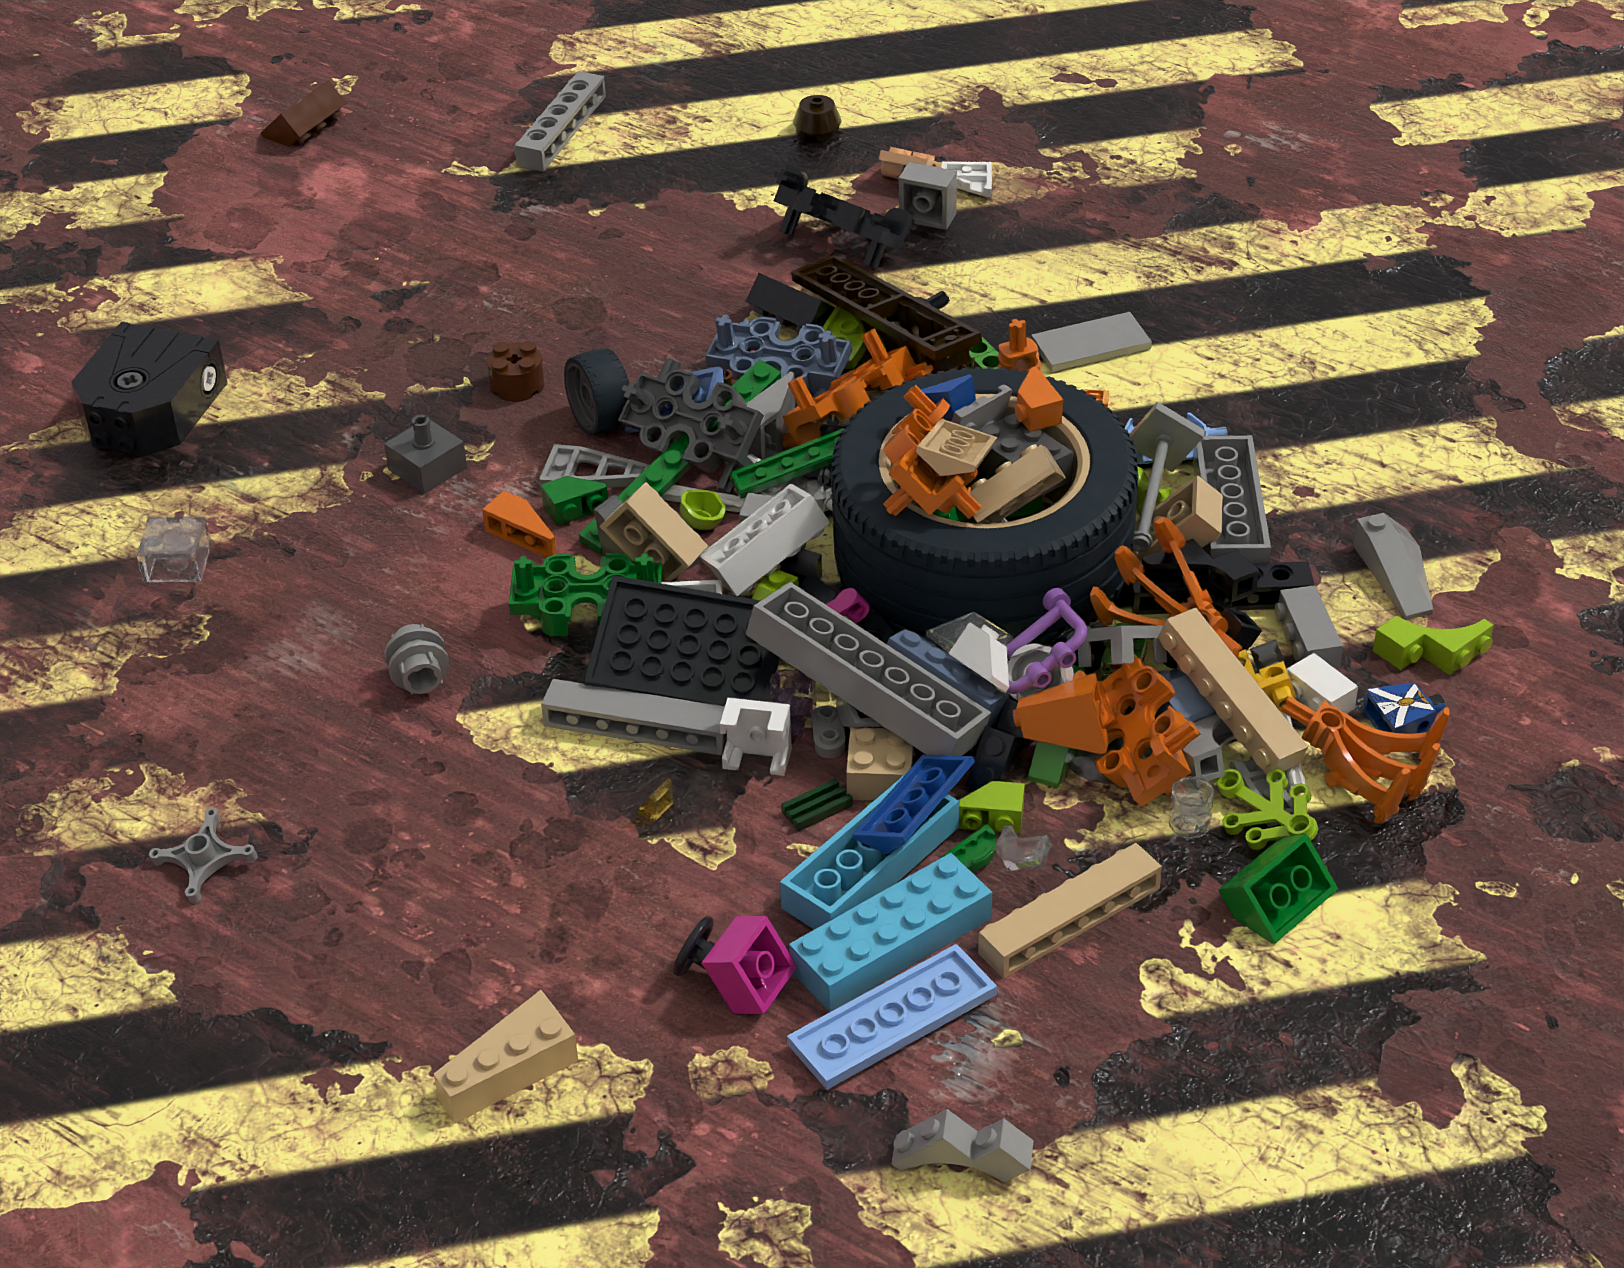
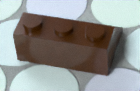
M328 80L282 112L260 134L264 138L288 147L295 142L302 144L311 137L309 132L313 130L317 133L327 125L325 123L327 119L332 122L342 114L340 109L347 103Z

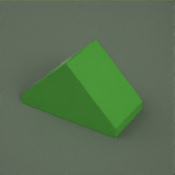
M1037 741L1028 780L1059 788L1077 749Z

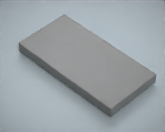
M1131 312L1031 334V339L1038 346L1039 355L1052 373L1150 350L1152 346V341Z

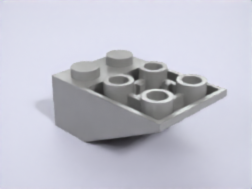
M789 372L746 403L747 407L758 410L764 415L760 424L761 427L757 430L748 450L749 455L753 454L763 460L783 451L784 447L781 442L784 438L782 435L790 431L782 416L795 409V398L788 386V382L794 380L793 372Z

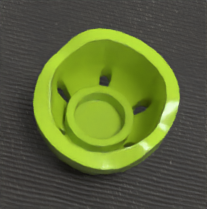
M687 490L682 493L679 507L680 515L691 528L711 530L719 525L724 517L726 508L717 493L708 490Z

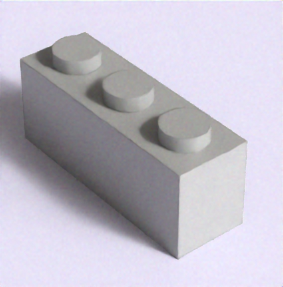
M1316 586L1280 590L1279 603L1275 604V615L1278 621H1282L1285 639L1290 641L1293 646L1295 661H1301L1315 653L1333 668H1340L1343 644Z

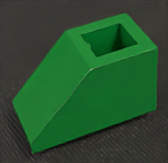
M565 476L541 484L543 507L556 526L594 514V509L608 499L607 486L601 482Z

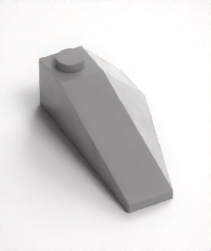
M1385 513L1356 519L1353 547L1403 618L1409 620L1433 614V606L1420 546L1409 531Z

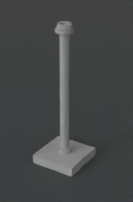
M1156 402L1129 434V437L1133 440L1136 452L1153 460L1138 529L1134 531L1131 542L1133 544L1132 549L1136 552H1145L1152 545V536L1149 534L1163 469L1165 468L1173 472L1204 438L1205 434L1204 429L1159 402Z

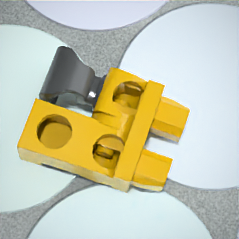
M1276 639L1250 648L1255 665L1260 671L1259 673L1255 674L1246 649L1239 652L1237 659L1246 663L1244 668L1279 711L1289 696L1295 700L1297 699Z

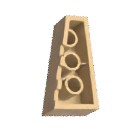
M539 990L434 1073L438 1101L455 1124L578 1061L575 1033L544 992Z

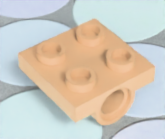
M890 147L889 151L881 150L879 160H882V176L899 179L908 162L941 168L942 163L934 161L935 156L914 151L911 156L912 151Z

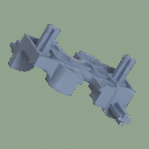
M723 315L722 318L717 317L715 319L717 333L705 358L707 366H719L725 370H731L733 372L732 379L739 380L760 359L770 366L778 367L781 370V378L789 372L794 373V379L802 376L809 392L814 398L829 390V387L832 386L830 382L841 376L846 363L849 361L852 348L851 341L835 339L831 331L825 332V329L818 325L806 323V326H802L796 338L782 341L779 340L778 336L781 325L775 318L759 317L751 322L748 319H744L743 322L738 324L732 323L728 315ZM798 357H805L808 359L799 360Z

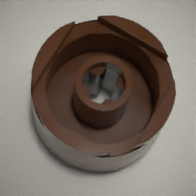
M525 341L523 343L515 342L508 344L506 342H498L493 345V351L487 358L490 388L494 395L496 392L505 401L517 402L532 398V393L537 390L540 393L543 390L545 383L542 355L534 342Z

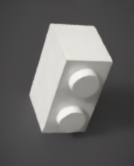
M1315 653L1287 668L1298 702L1314 711H1317L1324 701L1331 706L1337 707L1339 711L1349 713L1355 709L1358 686Z

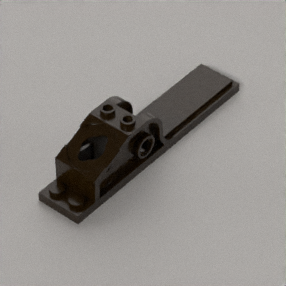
M836 254L791 271L793 282L852 314L860 324L863 334L875 329L886 352L907 346L916 365L926 362L927 366L930 364L933 366L932 374H937L938 371L946 372L970 362L969 350L973 346L982 343L980 331ZM896 314L899 325L889 322L885 318ZM866 347L868 356H869V358L871 359L872 356H871L870 352L868 351V349H867V347Z

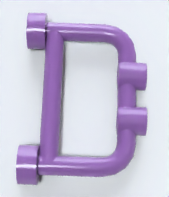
M1054 588L1045 594L1043 606L1048 612L1006 645L1007 660L1010 659L1017 649L1030 643L1061 617L1075 630L1074 635L1065 643H1056L1052 647L1050 655L1042 662L1031 663L1023 677L1017 681H1009V688L1005 693H1021L1033 684L1038 688H1043L1050 683L1051 674L1049 671L1059 664L1062 668H1069L1075 663L1076 654L1074 651L1084 643L1087 637V626L1070 607V597L1062 589Z

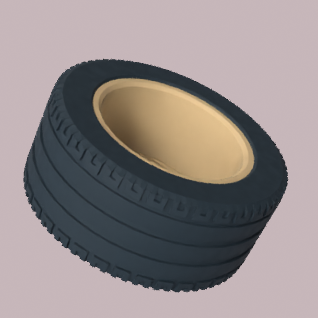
M975 367V369L962 368V370L950 369L948 372L938 371L937 374L929 373L925 374V377H915L912 381H904L902 385H895L891 390L883 391L882 395L873 397L872 401L865 403L864 408H859L857 414L852 415L850 422L845 424L844 430H841L840 437L837 438L832 457L831 489L834 555L838 575L844 590L847 588L855 589L870 605L867 615L877 612L895 634L905 629L927 637L948 652H950L969 622L979 629L985 624L999 634L996 640L1006 646L1048 612L1043 606V598L1049 590L1054 588L1062 589L1070 597V607L1085 622L1086 626L1090 622H1096L1098 617L1090 601L1091 590L1093 587H1098L1111 602L1118 600L1126 583L1122 580L1123 578L1118 570L1114 558L1115 551L1120 546H1126L1132 552L1134 551L1131 542L1136 524L1138 489L1135 446H1133L1132 438L1129 437L1128 430L1125 429V425L1119 422V418L1117 415L1112 414L1110 408L1104 407V403L1096 401V397L1087 395L1086 391L1078 390L1072 384L1067 385L1065 381H1057L1054 377L1050 376L1046 377L1063 398L1062 423L1040 430L1073 451L1072 482L1042 495V511L1037 514L1007 517L1005 519L1008 522L982 524L977 523L976 520L960 522L934 514L929 515L924 509L918 507L915 500L897 516L888 513L883 503L901 486L889 475L893 464L885 455L884 446L894 436L891 433L892 430L914 410L903 396L915 385L920 389H924L970 374L973 380L976 400L982 396L989 399L998 394L999 386L1006 385L1013 390L1004 415L1006 417L1015 413L1014 407L1017 404L1018 390L1029 371L1021 372L1019 369L1006 370V368L1001 367L1000 369H993V367H987V369H981L980 367ZM1061 617L1028 644L1046 645L1072 627Z

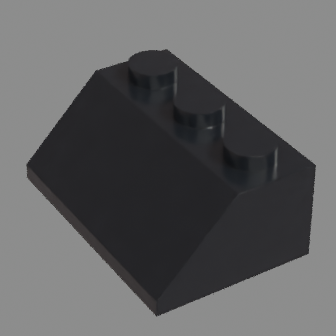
M758 273L746 299L747 303L755 306L754 312L764 317H767L769 313L773 314L776 321L787 327L789 323H793L796 325L794 330L798 332L803 325L806 326V323L823 327L835 307L761 273Z

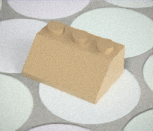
M1036 444L1029 446L1021 452L1020 455L1022 457L1014 463L1008 461L995 470L996 475L988 480L985 478L980 479L970 486L971 491L969 494L982 506L974 515L977 523H999L1066 479L1045 446L1042 444L1038 447Z

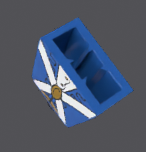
M1405 683L1366 689L1363 712L1375 729L1401 734L1424 733L1429 730L1436 714L1445 708V702L1440 694L1426 697L1417 684Z

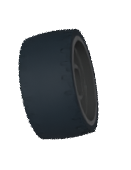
M603 348L583 352L569 358L564 367V384L570 408L580 428L587 435H599L625 427L618 419L627 402L622 387L629 385V379L617 355L612 350Z

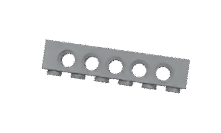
M578 71L568 81L567 85L558 93L545 111L527 129L522 138L516 142L514 155L516 156L518 167L542 172L546 170L606 97L604 76Z

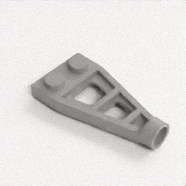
M554 444L539 478L540 488L541 484L565 476L605 483L607 488L628 487L649 466L645 463L581 446ZM580 462H588L598 466L594 475H574ZM608 467L625 470L622 475L605 476Z

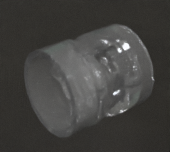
M1184 777L1174 783L1171 791L1169 826L1177 835L1185 838H1198L1209 831L1214 801V789L1209 782L1198 777Z

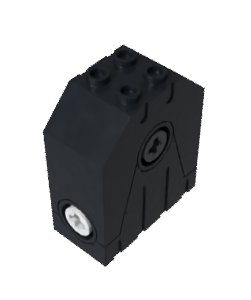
M122 321L71 381L81 423L92 446L122 453H132L142 457L180 445L228 383L219 339L203 338V336L181 334L165 329H154V327L133 325Z

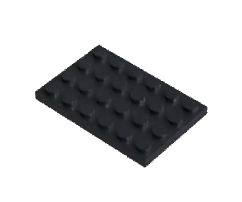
M613 575L584 683L585 685L725 706L727 698L771 702L781 658L745 635L753 607L761 600Z

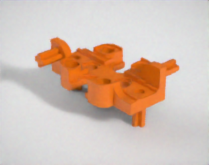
M875 329L864 333L861 337L872 358L856 369L830 382L832 386L829 387V390L812 398L802 376L788 382V386L797 402V407L782 416L790 431L782 435L784 438L781 442L783 447L788 446L791 449L821 437L820 423L832 415H836L839 420L856 415L857 410L864 408V404L870 401L866 391H874L873 388L878 386L883 391L895 385H902L904 381H912L915 377H925V374L931 373L933 366L931 364L927 366L926 362L916 365L907 346L886 352Z
M915 385L903 396L914 410L892 430L891 433L894 436L884 446L885 455L893 464L889 475L901 487L883 505L887 508V512L894 516H897L913 500L929 515L936 509L943 513H948L956 506L970 519L982 508L969 494L971 488H966L976 478L977 469L975 472L940 476L916 453L917 446L934 425L946 414L950 405L943 398L935 405Z
M1134 657L1133 663L1122 664L1121 668L1106 679L1098 681L1104 707V725L1101 726V729L1107 730L1108 744L1117 738H1123L1124 745L1120 750H1112L1101 758L1094 759L1098 771L1120 788L1129 787L1133 800L1142 807L1163 792L1173 800L1177 798L1181 801L1185 798L1184 793L1188 791V787L1180 780L1191 773L1182 750L1201 734L1192 721H1187L1181 712H1177L1170 705L1167 707L1168 710L1155 719L1158 708L1173 698L1176 693L1168 680L1152 667L1146 666L1138 657ZM1079 670L1073 674V680L1087 675L1082 670ZM1130 706L1133 711L1125 715L1126 709ZM1151 747L1153 750L1152 754L1148 758L1143 759L1145 751Z

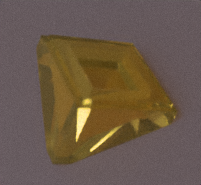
M667 778L637 810L639 815L655 822L673 804L671 780Z

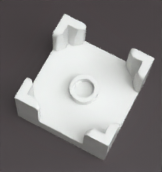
M727 698L720 721V734H726L727 732V742L722 756L723 769L738 770L743 753L773 756L770 774L785 776L792 750L790 705Z

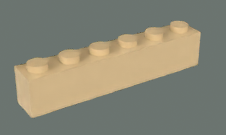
M1197 608L1168 618L1158 637L1163 648L1171 654L1180 666V669L1198 688L1199 693L1214 708L1218 717L1225 722L1238 742L1253 757L1257 766L1266 775L1271 770L1280 769L1286 771L1298 766L1308 749V745Z
M1137 843L1126 849H1121L1103 862L1092 865L1082 874L1067 879L1062 885L1052 891L1039 895L1034 901L1022 908L1014 909L1009 915L999 921L986 925L979 931L978 954L1005 979L1160 889L1162 866Z

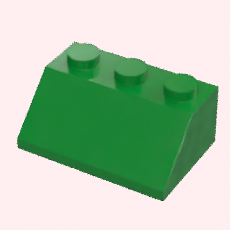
M1301 833L1277 840L1218 889V892L1234 919L1272 944L1279 941L1336 892L1338 887L1308 835Z

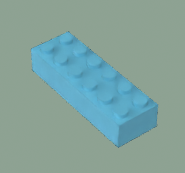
M903 775L780 881L781 909L815 930L896 884L959 828V800L947 794L910 838L887 854L855 840L852 834L904 777Z
M949 853L790 943L789 954L797 965L793 974L831 1012L991 920L992 891L952 853Z

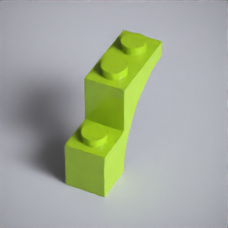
M1396 615L1376 629L1373 652L1400 670L1410 663L1417 662L1422 656L1450 675L1460 667L1464 668L1480 653L1484 654L1489 650L1493 642L1491 637L1494 625L1483 619L1473 625L1462 628L1436 629L1411 623Z

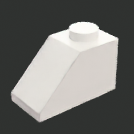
M969 622L948 654L1006 692L1009 688L1007 647L996 640L999 634L985 624L979 629Z

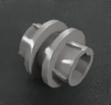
M422 623L421 625H406L398 629L394 635H391V639L388 641L384 651L390 679L396 686L409 691L411 695L429 693L440 684H443L442 679L447 675L450 667L443 638L438 632L424 627Z

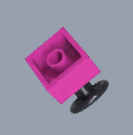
M710 916L704 917L696 925L682 946L673 965L674 975L682 976L695 963L706 969L733 1014H764L797 968L767 916H736L715 944L712 941H707L712 932L714 920Z

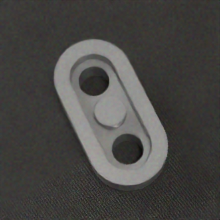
M827 705L816 708L811 714L814 750L823 758H836L842 755L846 748L844 726L841 725L837 708Z

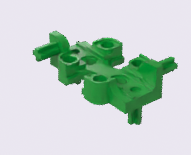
M606 553V556L601 557V567L596 573L583 575L576 571L575 556L571 557L570 554L551 555L544 560L543 565H535V562H532V560H527V556H520V560H514L509 595L510 615H531L540 621L542 631L549 636H568V622H571L572 609L580 603L596 605L598 622L601 621L613 575L661 583L663 578L662 563H653V557H648L647 553H642L641 557H636L635 563H632L631 558L624 553Z

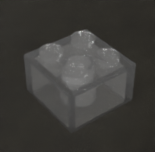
M148 517L137 553L143 582L202 581L211 547L206 517Z

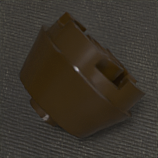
M811 95L803 98L793 119L796 133L801 138L805 139L807 135L816 137L817 141L833 138L835 131L839 129L842 122L833 99L824 95Z

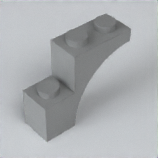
M1216 712L1193 721L1201 735L1182 750L1191 770V773L1185 778L1197 786L1225 776L1222 748L1236 738Z
M946 1109L897 1134L894 1140L891 1164L900 1171L925 1164L962 1165L983 1171L1002 1182H1006L1030 1170L1034 1140L1004 1118L977 1131Z

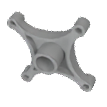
M209 808L205 811L206 817L201 829L197 834L190 836L182 845L169 849L153 848L149 852V857L155 866H160L164 862H170L179 865L189 873V884L185 894L191 904H196L201 900L200 889L202 884L218 869L235 860L245 859L246 862L251 863L258 857L254 847L250 844L232 846L222 842L217 837L216 825L220 823L221 817L216 808Z

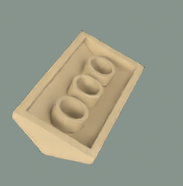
M941 418L917 446L916 453L940 476L975 472L996 443L997 437Z

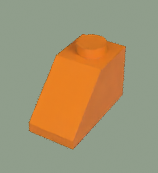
M1037 366L1031 367L1018 390L1017 404L1014 407L1015 416L1019 422L1024 424L1029 432L1062 423L1063 398Z

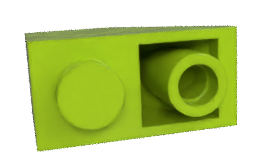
M991 781L960 799L959 829L979 830L988 824L994 832L1021 834L1025 784Z

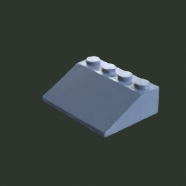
M905 629L890 637L887 642L888 646L990 711L991 715L986 725L988 727L999 721L1007 698L1016 700L1009 693L1000 690V688L948 654V651L925 636Z

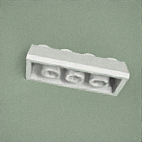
M790 484L701 553L699 557L718 580H722L725 588L738 596L750 591L754 587L755 582L762 576L773 573L777 569L778 564L786 557H792L797 554L801 546L809 539L820 536L824 532V528L830 524V521L811 494Z

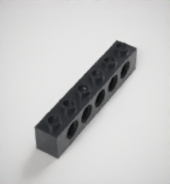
M1309 561L1253 564L1259 570L1257 592L1232 602V608L1235 607L1237 611L1275 609V604L1279 603L1280 590L1314 586ZM1137 580L1133 585H1129L1128 592L1133 614H1170L1155 601V597ZM1159 587L1179 604L1182 602L1186 603L1188 601L1187 598L1191 597L1187 587ZM1201 587L1202 591L1207 589L1209 595H1215L1216 600L1221 596L1225 598V603L1229 601L1221 593L1210 588Z

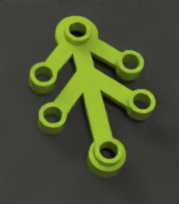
M1235 769L1224 770L1225 776L1216 779L1219 791L1223 796L1230 799L1239 798L1258 810L1243 814L1229 813L1225 815L1222 824L1228 834H1239L1245 826L1277 822L1282 825L1268 829L1259 827L1249 829L1245 838L1251 849H1262L1268 841L1279 840L1286 836L1306 833L1311 841L1317 835V822L1307 812V803L1311 800V793L1307 785L1299 783L1291 787L1289 793L1294 803V814L1291 815L1284 811V789L1288 784L1284 771L1280 769L1271 770L1266 776L1270 788V801L1247 788L1240 772ZM1281 778L1279 781L1273 782L1275 779ZM1232 822H1237L1235 825L1229 826Z

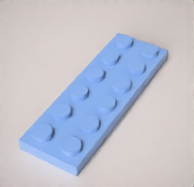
M954 944L787 1035V1045L828 1090L997 995V985L957 944Z

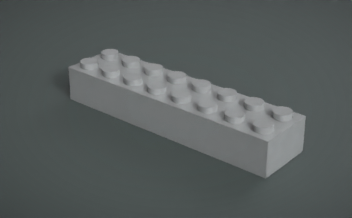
M792 582L784 585L754 605L745 635L926 755L962 756L981 741L985 726L991 715L990 711Z

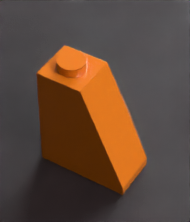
M1096 673L1019 698L1017 707L1013 710V719L1016 728L1022 729L1024 738L1098 754L1107 753L1108 736L1107 730L1101 729V726L1104 725V707Z

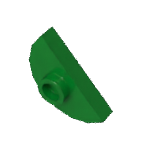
M986 824L940 858L952 853L970 871L981 869L987 866L995 856L997 849L995 832Z

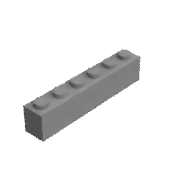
M552 679L541 703L543 723L546 727L722 756L727 742V732L726 734H720V721L725 706L591 686Z

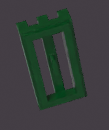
M833 779L782 803L781 811L794 827L800 831L852 806L853 797L850 794L846 795L845 788L843 786L839 787V782Z

